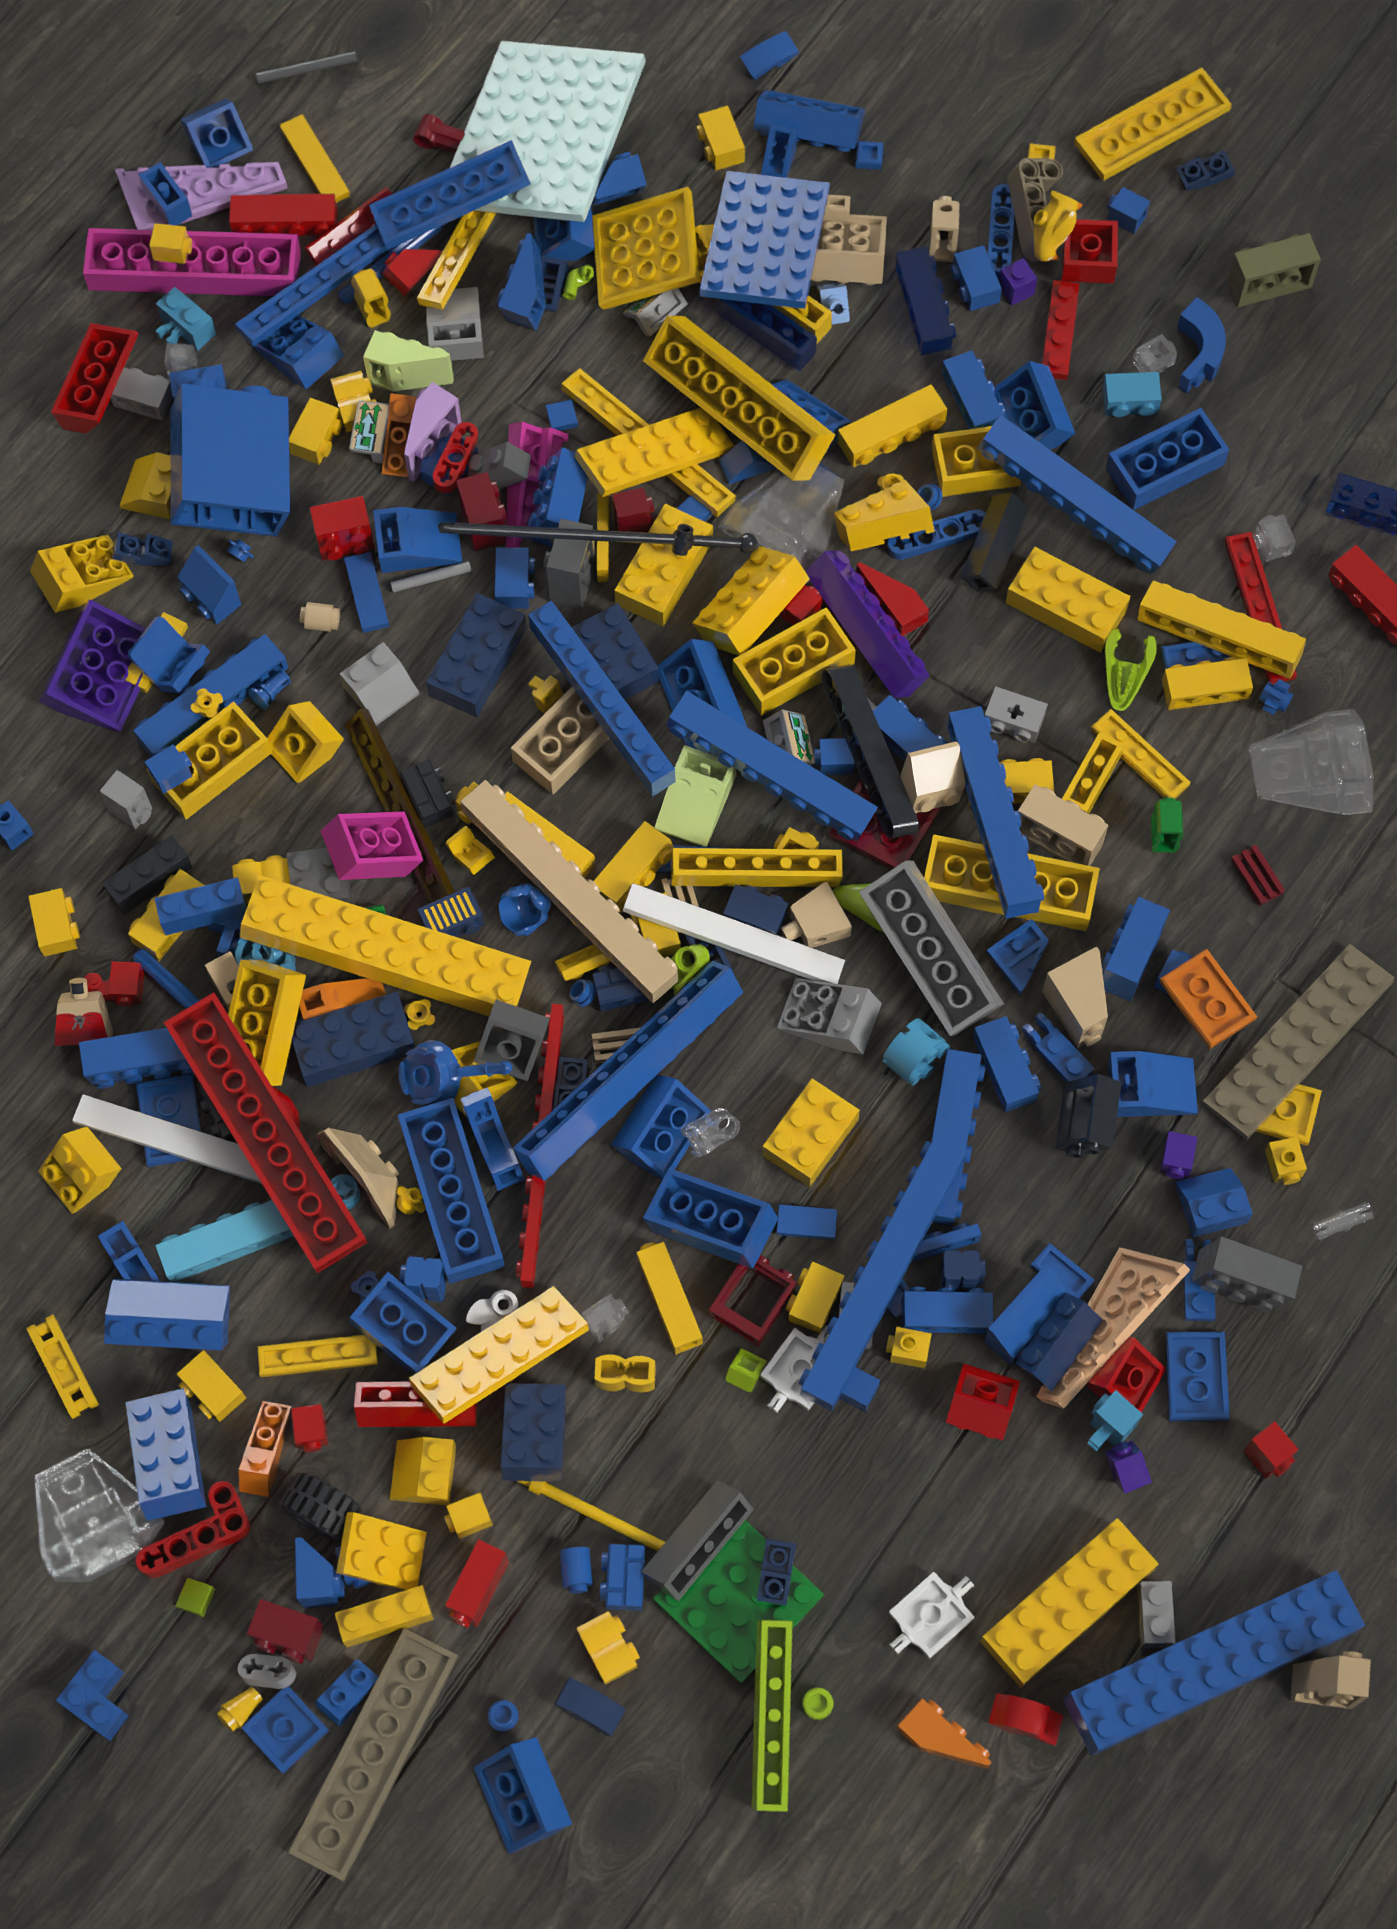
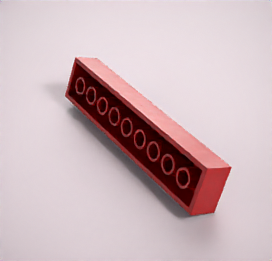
M215 993L210 994L165 1021L166 1028L316 1273L321 1272L366 1244L367 1240Z

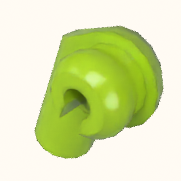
M584 265L568 273L563 292L564 298L568 300L576 298L578 287L588 283L594 275V270L591 266Z

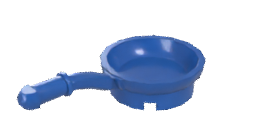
M429 1040L419 1044L415 1049L405 1054L408 1056L405 1061L400 1063L399 1081L404 1094L410 1095L413 1098L410 1101L414 1104L428 1106L450 1098L454 1099L460 1087L461 1077L492 1076L493 1074L506 1075L512 1071L513 1066L508 1061L460 1067L457 1058L448 1046L440 1041Z

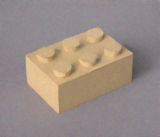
M1034 785L1018 810L1021 819V827H1019L1021 835H1025L1030 842L1067 862L1090 866L1103 846L1108 824L1100 816L1082 811L1076 803L1070 800L1064 801L1057 797L1047 787Z

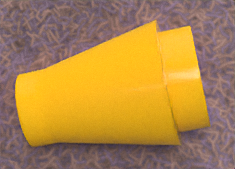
M250 1687L245 1692L221 1705V1710L217 1713V1717L231 1732L237 1728L241 1729L263 1699L253 1687Z

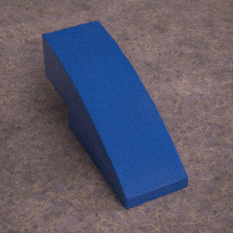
M123 1220L98 1235V1238L124 1280L160 1281Z

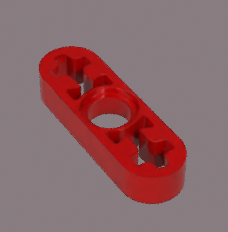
M462 422L455 427L433 472V485L437 491L449 493L456 488V480H460L478 443V430L474 424ZM466 432H467V433H470V436H467L466 439H465V441H464V446L461 445V443H462V436H461V435H465ZM457 452L463 456V459L459 462H451L448 456L451 453ZM447 469H449L450 480H446L445 483L441 482V479H444L447 474Z

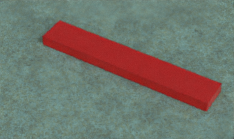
M1252 532L1225 537L1224 543L1247 616L1282 629ZM1265 670L1268 682L1273 684L1279 679L1289 681L1296 679L1297 676L1296 670L1291 679Z

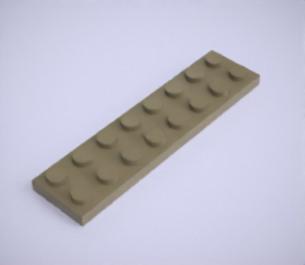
M1349 944L1203 1100V1106L1248 1140L1258 1127L1280 1106V1103L1292 1093L1295 1087L1305 1079L1392 985L1395 977Z
M405 1628L403 1629L291 1846L289 1854L343 1882L345 1881L459 1657L457 1654Z

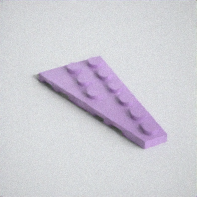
M278 162L247 163L242 167H230V164H220L218 168H206V165L165 167L188 198L193 216L184 222L230 208L231 195H269L288 189ZM138 168V171L115 169L137 230H153L154 223L167 225L143 192L138 175L148 168Z

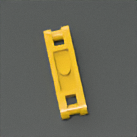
M52 1314L45 1318L46 1321L36 1326L33 1324L28 1327L27 1331L68 1413L74 1419L81 1415V1411L89 1407L93 1409L99 1403L58 1321ZM52 1332L54 1337L43 1341L42 1336ZM81 1390L84 1397L74 1402L71 1395Z

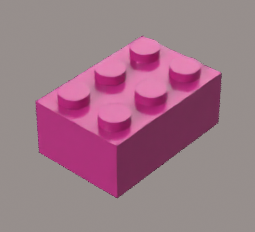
M405 812L338 814L321 830L339 880L406 877L423 861Z

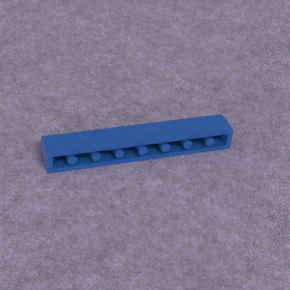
M1002 415L998 417L976 448L987 460L996 462L1003 467V470L1008 475L1017 477L1025 483L1030 491L1039 493L1046 498L1052 507L1061 509L1069 515L1073 522L1082 524L1089 529L1095 538L1104 540L1113 547L1116 553L1132 560L1141 571L1152 575L1160 567L1177 542Z
M550 601L528 614L530 630L652 797L675 783V768L554 603Z
M687 690L668 719L666 726L670 728L672 734L692 741L693 745L701 752H710L718 757L717 760L722 765L729 768L734 767L741 771L742 776L747 780L759 782L773 796L785 798L794 809L808 812L813 815V819L823 826H831L837 830L839 836L848 841H858L878 808Z
M981 706L949 712L947 722L948 733L951 742L957 741L960 746L966 783L965 788L1005 919L1036 913L1039 911L1041 901L1044 900L1043 888L1041 884L1036 883L1034 877L1036 876L1035 863L1033 859L1029 860L1028 841L1025 835H1021L1019 829L1021 827L1019 812L1013 810L1012 803L1014 799L1011 787H1006L1004 781L1006 779L1005 767L1003 763L998 762V745L995 739H991L989 733L991 732L990 719L988 716H984Z

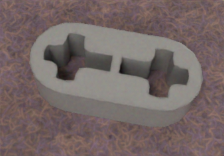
M249 1654L238 1664L239 1675L246 1684L251 1686L283 1689L290 1686L296 1678L295 1668L284 1657Z

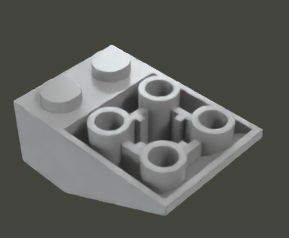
M478 287L454 289L443 310L426 306L429 347H438L450 353L451 361L484 358Z
M795 978L777 1029L839 1051L864 1054L882 1003L868 988Z

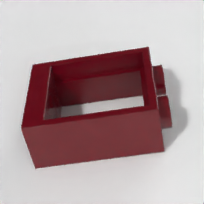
M762 1255L759 1256L753 1269L738 1264L709 1309V1317L757 1347L760 1346L788 1303L791 1295L795 1292L797 1283L793 1280L794 1276L782 1268L779 1270L774 1269L769 1265L770 1262ZM748 1269L784 1290L761 1327H758L725 1306Z

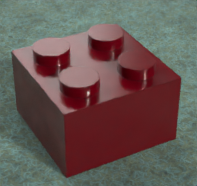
M488 472L456 480L460 507L466 523L507 525V516L503 504H500V495L496 481H490ZM470 535L475 552L506 543L505 536Z
M260 1599L247 1635L253 1640V1645L257 1646L258 1650L272 1655L277 1650L282 1652L281 1654L289 1661L302 1664L303 1660L312 1662L324 1626L315 1617Z

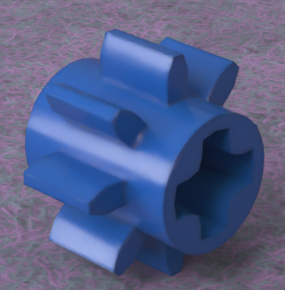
M1280 679L1275 684L1268 682L1259 698L1260 701L1264 702L1262 709L1272 715L1277 710L1284 713L1294 695L1288 692L1290 685Z

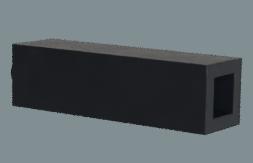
M1006 493L992 497L964 567L961 578L977 592L997 590L1029 509L1016 494Z

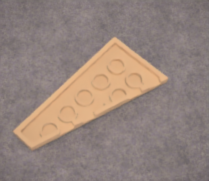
M1119 1247L1088 1303V1306L1103 1319L1102 1323L1054 1390L1050 1391L1042 1386L1037 1397L1044 1403L1065 1408L1190 1269L1183 1263Z

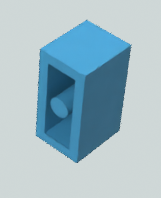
M1159 372L1105 374L1103 383L1105 416L1123 417L1129 414L1149 416L1158 413L1162 400Z

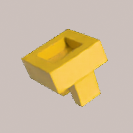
M551 675L545 681L535 676L528 683L529 687L534 689L532 695L537 708L543 713H546L564 695L559 681Z

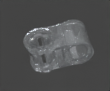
M718 1108L686 1124L681 1129V1133L684 1137H687L692 1147L691 1153L693 1157H701L710 1153L719 1145L733 1139L739 1132L740 1124L729 1111ZM723 1119H728L727 1126L719 1130V1123Z

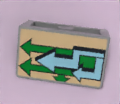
M677 288L636 300L623 314L627 318H634L645 336H651L661 328L667 315L675 316L688 303Z
M362 400L358 402L350 442L351 452L371 454L373 463L383 464L389 404Z
M782 709L763 720L768 741L809 766L815 764L808 727L803 714Z

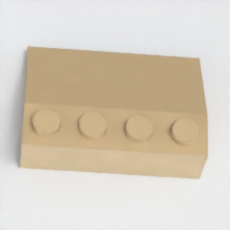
M849 214V219L824 218L811 280H832L839 283L862 282L866 285L882 284L887 217Z

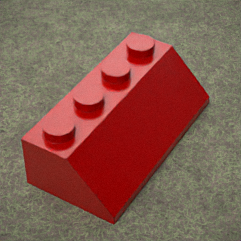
M90 324L51 411L64 430L86 434L100 423L138 337L137 331Z

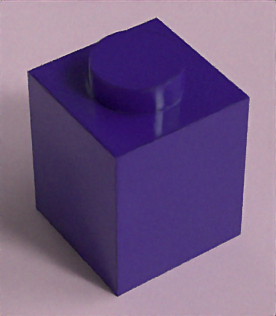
M1024 258L1001 269L999 284L1011 306L1034 295L1037 277Z
M1169 1131L1164 1143L1160 1172L1166 1173V1176L1174 1179L1189 1177L1193 1167L1197 1137Z
M1132 1441L1120 1442L1113 1449L1105 1452L1114 1482L1124 1494L1152 1483L1142 1451Z

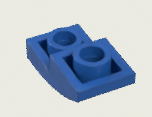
M785 31L760 43L740 57L752 77L756 80L774 66L781 67L800 52Z

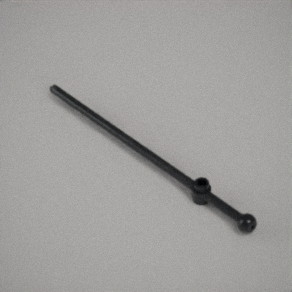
M441 522L438 524L440 533L665 544L672 545V552L678 556L687 555L688 550L692 546L738 548L744 554L753 553L757 548V538L752 533H743L739 537L693 535L694 529L687 524L678 525L677 530L673 534Z

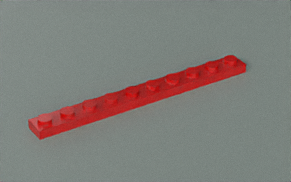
M552 1004L551 1013H546L545 1017L550 1018L546 1029L549 1030L548 1040L542 1041L541 1057H546L545 1067L539 1068L538 1084H543L542 1094L536 1095L535 1111H540L539 1121L533 1122L532 1130L553 1111L564 1023V1007L561 1004ZM533 1175L532 1177L527 1176L526 1194H530L529 1205L524 1204L522 1221L527 1222L526 1233L521 1232L519 1250H524L523 1261L518 1260L516 1267V1278H521V1285L524 1288H534L546 1180L543 1181Z

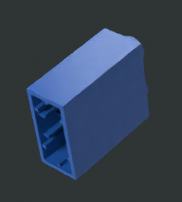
M195 379L188 384L182 383L171 407V524L277 537L290 513L288 397L272 395L269 389L262 386H248L237 391L219 388L215 381L209 379Z

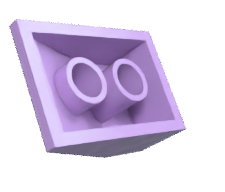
M434 382L427 389H422L416 398L404 453L409 480L412 482L421 474L420 464L427 455L431 456L436 451L438 441L443 436L447 437L459 423H462L458 398Z

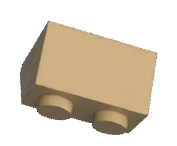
M957 741L908 753L900 777L915 813L927 812L946 805L952 806L960 801L966 783L960 746Z

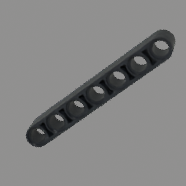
M851 664L824 669L822 672L824 690L870 801L878 807L875 813L885 836L888 839L916 833L918 831L916 813L855 668Z

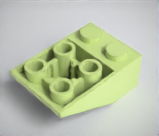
M375 330L363 356L367 377H369L371 385L390 391L428 387L432 382L437 385L452 384L454 381L450 353L438 347L424 346L416 340L398 338L390 332L382 333Z
M684 745L675 766L676 782L667 789L655 829L698 846L707 847L736 778V768L726 767L717 760L718 757Z

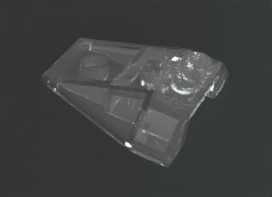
M819 465L810 480L792 481L778 470L736 502L718 528L732 537H739L743 533H752L757 538V546L795 556L804 571H806L826 551L835 519L834 513L838 508L844 480Z
M1354 709L1325 712L1249 745L1258 798L1342 815L1373 811L1372 764L1364 723Z
M89 1448L34 1476L41 1556L55 1582H90L134 1559L141 1549L150 1545L164 1525L162 1518L146 1520L139 1504L137 1487Z

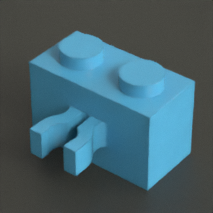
M176 287L156 303L160 318L165 323V325L160 326L156 330V334L160 339L166 334H171L166 339L167 345L170 348L177 343L180 336L198 351L216 335L212 318Z
M1116 1390L1110 1397L1104 1394L1091 1412L1094 1417L1090 1425L1097 1432L1089 1439L1087 1444L1097 1452L1106 1440L1114 1446L1123 1442L1135 1429L1143 1414Z

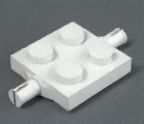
M825 1325L816 1339L808 1337L794 1328L760 1374V1377L772 1385L777 1392L767 1405L771 1410L773 1408L775 1413H778L787 1399L796 1402L807 1411L815 1403L800 1395L802 1386L798 1382L806 1368L812 1369L816 1361L812 1359L815 1349L819 1343L825 1344L829 1337V1334L826 1333L828 1326Z
M933 1572L889 1611L890 1616L898 1623L902 1632L898 1638L889 1644L896 1654H899L911 1642L919 1647L930 1659L974 1620L975 1617L964 1606L961 1598L969 1589L974 1587L971 1581L964 1586L969 1581V1578L965 1576L952 1588Z

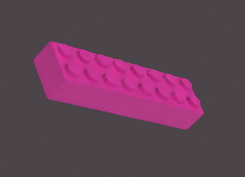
M88 228L83 275L88 290L168 293L176 287L182 293L275 296L299 279L301 249L297 234L187 231L188 237L192 238V251L190 254H187L185 264L155 261L153 259L150 249L153 230Z

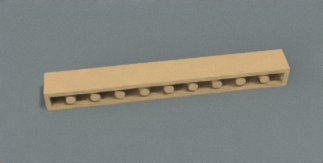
M485 780L462 799L463 813L550 898L576 927L652 1003L678 982V967L669 957L664 959L657 952L659 950L657 945L649 937L644 939L638 933L639 928L630 918L625 920L618 913L620 912L618 906L611 899L605 900L599 894L601 892L599 887L590 879L586 881L580 875V868L572 860L567 862L561 856V849L553 841L548 843L542 837V830L534 822L529 824L523 818L525 816L523 811L515 803L510 805L504 799L506 797L504 792L497 785L491 786Z

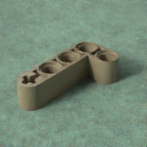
M1024 158L1008 175V184L1023 256L1028 261L1034 263L1039 262L1034 255V217L1039 210H1044L1047 206L1045 192L1050 190L1063 175L1062 166L1054 159Z

